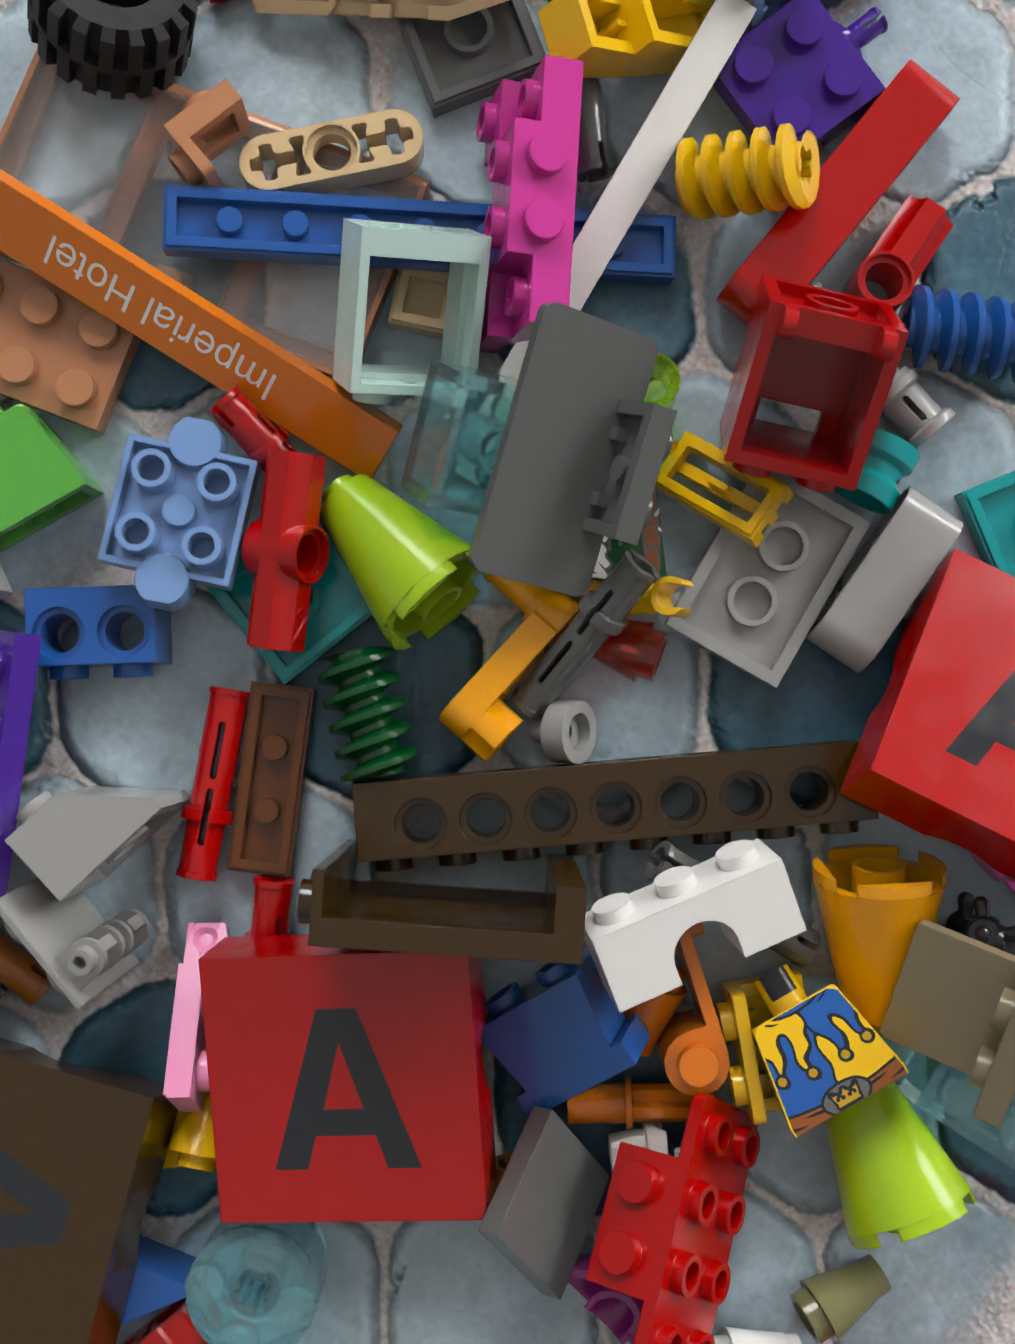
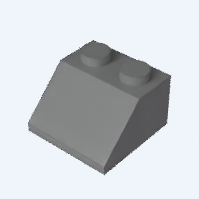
M93 786L77 790L67 787L53 796L49 791H45L30 801L17 814L16 819L22 825L4 841L51 893L61 901L100 884L179 812L183 804H187L190 801L191 796L184 789Z

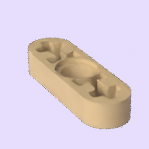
M388 109L257 136L243 147L239 157V167L247 189L327 194L400 179L413 174L420 167L424 157L423 131L420 123L412 114L400 109ZM388 135H399V139L404 143L403 153L392 155L391 149L387 145ZM364 138L367 140L370 161L365 163L362 161L359 139ZM330 143L341 144L350 151V160L339 170H325L315 162V156L321 147ZM300 151L303 152L308 173L301 176L295 152ZM267 159H275L279 167L277 170L278 178L274 180H266L262 172L264 169L263 161Z

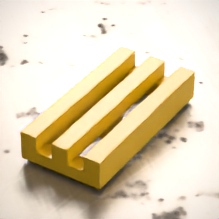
M686 431L678 442L676 450L668 456L660 468L656 481L657 491L757 548L764 539L762 535L764 528L767 524L772 527L778 519L779 515L776 511L782 503L787 505L794 496L792 490L788 485L771 476L759 478L735 470L732 467L733 462L724 460L723 450ZM689 453H692L767 495L760 503L686 462L685 459ZM676 473L752 515L748 522L742 520L672 480L673 476Z

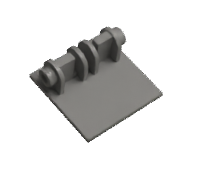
M39 878L0 897V917L4 920L7 932L13 939L27 948L46 971L47 978L52 987L60 994L66 996L77 1010L140 963L132 952L150 934L149 919L140 910L128 908L119 912L111 920L106 921L83 892L59 901Z

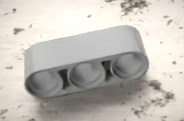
M912 487L906 488L900 494L891 513L882 517L835 585L806 638L854 672H861L881 650L950 550L963 528V522Z

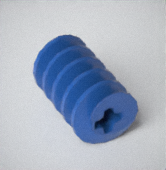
M917 284L913 288L911 295L902 304L898 317L909 331L903 352L905 348L912 349L914 368L921 369L930 352H936L937 369L939 372L946 373L950 369L955 356H962V374L972 376L981 359L986 360L987 377L991 380H997L1001 376L1006 363H1010L1011 378L1015 383V302L1010 305L1006 298L995 295L984 302L981 294L967 292L959 299L955 290L942 288L933 297L929 286Z

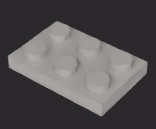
M771 472L770 476L788 485L794 496L787 505L783 503L776 511L779 517L771 527L767 524L762 531L764 539L756 548L719 527L689 579L694 587H685L674 607L691 609V615L683 619L668 616L663 626L766 686L777 688L871 522L823 494L801 486L796 482L795 478ZM747 483L743 485L740 491L760 503L767 495ZM734 505L728 511L746 522L752 517V515Z

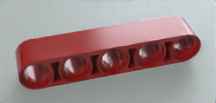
M910 59L820 168L819 188L813 204L809 208L800 210L789 206L728 281L716 301L748 326L762 274L810 285L961 98Z

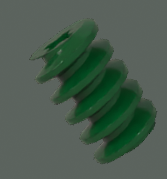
M370 646L317 659L318 661L332 662L334 665L317 677L319 684L339 687L337 693L323 702L324 708L326 710L344 712L345 714L343 718L329 727L330 734L350 737L349 743L334 752L335 758L356 763L355 768L340 777L341 784H351L406 771L408 769H403L402 765L418 754L416 746L397 744V739L412 730V725L409 721L391 718L392 713L407 703L405 697L388 695L385 692L386 688L401 679L400 672L380 669L379 664L395 654L393 647Z

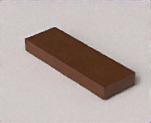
M251 681L226 870L287 878L293 875L317 689Z

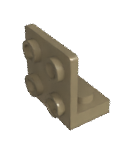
M921 920L914 932L880 1033L886 1039L970 1075L968 1084L981 1090L972 1116L1001 1129L1015 1094V955L931 921Z

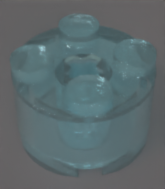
M221 1218L217 1221L185 1280L186 1303L189 1316L197 1332L208 1344H296L305 1335L314 1320L327 1277L328 1246L316 1222L221 1223Z

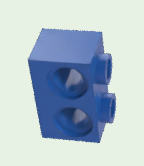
M135 585L24 589L25 633L42 636L38 668H49V680L89 679V667L113 666V678L153 677V665L172 664L171 611L147 607L140 599ZM136 615L144 625V637L137 647L128 650L121 641L120 630L128 618ZM73 618L79 627V639L77 644L66 652L58 642V630L63 622Z

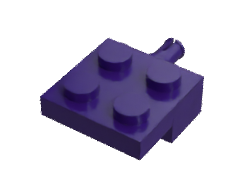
M792 0L739 39L712 86L750 136L754 128L765 126L770 133L773 145H775L776 132L779 125L791 123L795 129L797 141H802L806 130H811L817 139V144H821L824 147L857 123L886 89L865 62L860 50L880 34L887 31L888 23L886 17L883 15L877 20L881 10L872 7L866 14L847 28H844L831 17L819 0Z

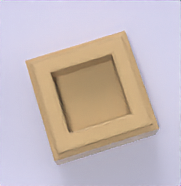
M399 269L388 317L389 328L443 339L449 272Z

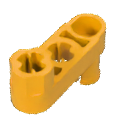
M484 574L483 578L488 583L491 582L524 613L522 617L524 622L459 691L438 718L444 726L484 763L508 742L524 721L503 700L541 660L547 650L555 643L580 611L578 602L570 595L491 574L489 577Z

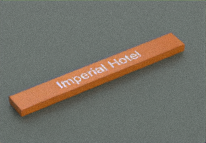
M0 169V251L226 393L237 384L254 406L269 420L279 426L282 425L285 430L355 474H366L371 478L374 477L404 426L403 424L372 404L353 400V393H349L331 378Z

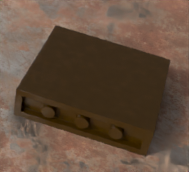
M348 839L313 869L310 879L303 878L300 884L297 919L300 924H309L308 946L582 965L587 887L574 857L570 855L547 853L545 892L355 879L356 840Z

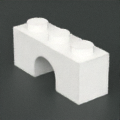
M758 838L755 840H737L719 848L715 857L692 867L677 866L667 869L656 876L653 884L630 894L624 892L613 893L595 902L591 910L585 914L584 938L602 984L618 1011L621 1013L683 985L675 965V948L682 934L697 923L718 921L723 934L745 958L807 931L782 858Z

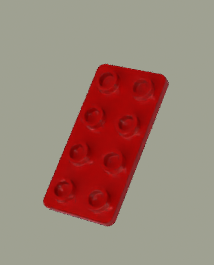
M697 1092L694 1095L678 1157L620 1141L585 1280L644 1300L634 1344H715L712 1335L718 1305L726 1298L730 1286L731 1273L728 1260L733 1237L740 1231L744 1222L746 1204L743 1192L748 1170L755 1164L758 1158L760 1135L757 1130L758 1125L753 1124L746 1112L710 1094Z

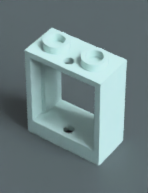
M343 218L333 380L349 393H353V400L361 403L382 405L391 403L392 395L414 396L416 403L444 407L452 404V397L475 398L492 237L464 228ZM370 256L450 262L440 367L362 364Z

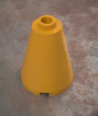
M857 844L835 847L828 850V862L823 863L818 856L812 860V879L839 990L876 1032H880L918 923L924 919L936 923L947 885V869L943 861L922 851H918V862L899 858V846Z

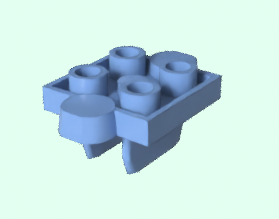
M189 416L180 419L172 427L168 441L129 433L97 559L105 565L136 571L134 578L135 587L140 599L147 607L171 612L182 609L192 599L197 584L232 591L242 551L243 537L247 529L261 470L259 462L229 455L227 438L222 430L212 421Z

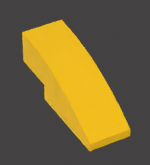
M552 0L537 14L551 56L584 61V78H623L674 72L715 0Z

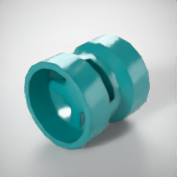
M876 429L856 490L835 487V491L849 502L863 509L882 515H889L900 496L896 484H899L902 478L911 475L921 455L913 445L887 431Z

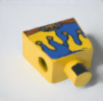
M788 964L776 968L754 982L773 1018L754 1028L752 1036L787 1127L794 1138L909 1073L900 1058L833 983L807 997Z

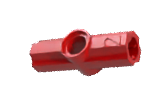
M267 449L260 519H256L249 525L242 542L244 566L250 574L254 575L246 643L250 647L266 650L304 652L312 583L317 582L323 576L330 556L327 534L318 526L326 456Z

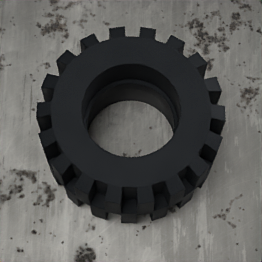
M27 0L28 31L31 41L38 44V55L46 65L57 64L56 75L67 83L77 80L82 83V91L95 96L97 91L101 90L110 92V99L125 100V93H134L138 99L152 96L153 86L164 91L173 85L174 75L182 76L191 53L199 3L198 0ZM104 3L114 4V5H118V6H121V7H114V6H110V5H107V4H104Z

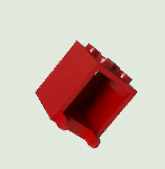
M762 274L720 420L724 460L733 462L732 467L735 470L753 477L767 478L770 477L771 472L797 477L796 482L817 492L832 493L835 487L855 491L909 335V331L890 304ZM761 397L821 411L815 431H807L756 419Z

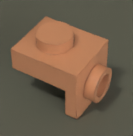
M226 78L211 90H202L194 94L186 102L183 110L163 125L174 149L167 158L183 182L191 186L222 187L211 161L252 131L242 97Z

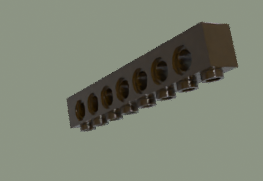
M859 739L588 761L582 764L564 763L373 779L352 784L358 863L374 861L375 871L377 872L413 868V858L438 856L439 866L469 865L477 863L476 853L502 851L504 861L531 860L541 857L540 847L562 845L566 846V855H592L604 852V842L629 840L630 850H652L659 842L663 840L668 841L667 837L693 835V844L696 845L722 844L732 841L731 831L756 829L758 839H783L795 837V826L819 824L821 834L853 833L859 831L858 821L879 819V814L877 811L840 793L858 747ZM809 772L817 783L816 796L808 805L797 807L791 799V784L798 775ZM746 777L754 786L755 797L753 803L744 811L732 812L726 803V790L734 780ZM685 783L692 793L693 800L690 809L680 817L666 816L661 808L663 792L672 784ZM611 788H619L625 790L629 796V812L618 822H605L597 815V800L604 791ZM545 794L561 796L566 800L568 806L565 820L553 828H545L538 825L531 816L534 802ZM490 799L497 802L503 808L505 820L498 830L491 833H482L471 826L468 819V810L476 801ZM419 804L432 807L440 818L439 832L430 838H418L410 833L405 822L406 813L410 807Z

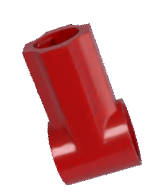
M910 195L906 197L863 262L844 285L841 293L888 303L896 311L911 295L915 282L954 226L946 215V209L928 197L923 199ZM865 281H874L880 284L886 291L887 300L874 297L868 291Z

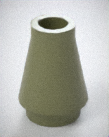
M868 1254L858 1261L800 1280L801 1289L791 1294L790 1299L804 1326L818 1344H822L830 1338L838 1342L880 1297L891 1291V1285L877 1261Z

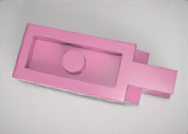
M222 922L188 923L183 964H178L163 1095L180 1112H203L205 1092H210L198 959L224 937H231L227 924Z

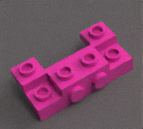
M545 54L530 79L524 78L522 82L502 79L490 102L483 101L480 106L476 136L478 142L485 143L484 166L487 167L488 181L494 182L492 206H489L483 230V234L492 237L480 352L497 353L508 345L528 341L537 311L542 304L558 302L569 306L584 61Z

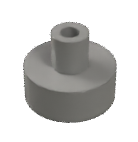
M558 699L553 701L545 710L543 718L532 721L530 728L531 738L534 742L542 744L543 751L550 761L555 763L582 764L592 754L596 742L597 725L591 706L582 700Z

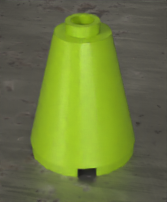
M358 474L353 477L351 475H343L326 488L322 495L324 503L320 509V517L383 637L395 650L412 648L413 646L406 638L419 631L427 639L433 637L455 620L479 594L480 590L472 583L479 571L473 569L468 562L471 544L366 474Z
M895 1082L888 1084L825 1121L845 1229L851 1245L855 1249L871 1250L882 1248L876 1234L888 1231L892 1234L898 1233L901 1242L918 1238L961 1218L968 1212L965 1203H976V1198L969 1184Z

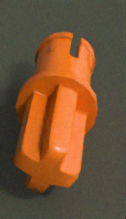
M625 1077V1083H599L568 1099V1125L610 1123L626 1124V1129H633V1122H687L694 1096L681 1093L671 1083L631 1084V1077Z

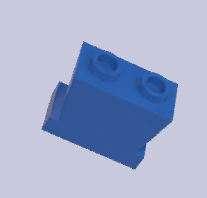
M590 950L583 954L582 965L547 963L535 974L538 980L522 989L517 982L510 983L485 1002L489 1011L486 1014L482 1042L523 1087L517 1095V1099L528 1115H530L534 1106L551 1109L636 1065L651 1036L637 1013L625 1018L624 1013L618 1011L602 984Z

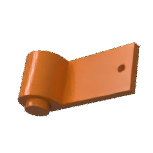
M702 922L687 929L676 945L682 968L687 973L686 980L695 1008L674 1015L656 1042L657 1055L669 1081L681 1093L694 1096L697 1092L710 1094L718 1090L727 1079L730 1069L727 1046L693 942L694 937L705 934Z

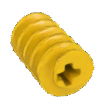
M780 124L776 132L775 145H773L767 128L765 126L757 127L752 132L749 148L745 135L741 130L729 132L726 138L725 150L721 139L716 133L705 135L701 144V150L693 137L682 138L678 144L675 185L680 206L685 214L699 221L711 219L716 214L722 218L733 217L739 211L745 215H754L761 213L764 208L771 213L785 210L788 205L796 210L806 209L816 200L820 179V159L817 139L811 130H806L802 141H797L792 124Z

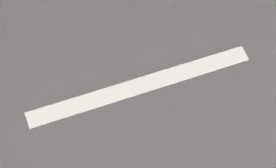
M715 0L573 243L569 307L579 311L582 309L757 11L755 7L745 0ZM529 340L515 343L444 466L477 486L498 451Z

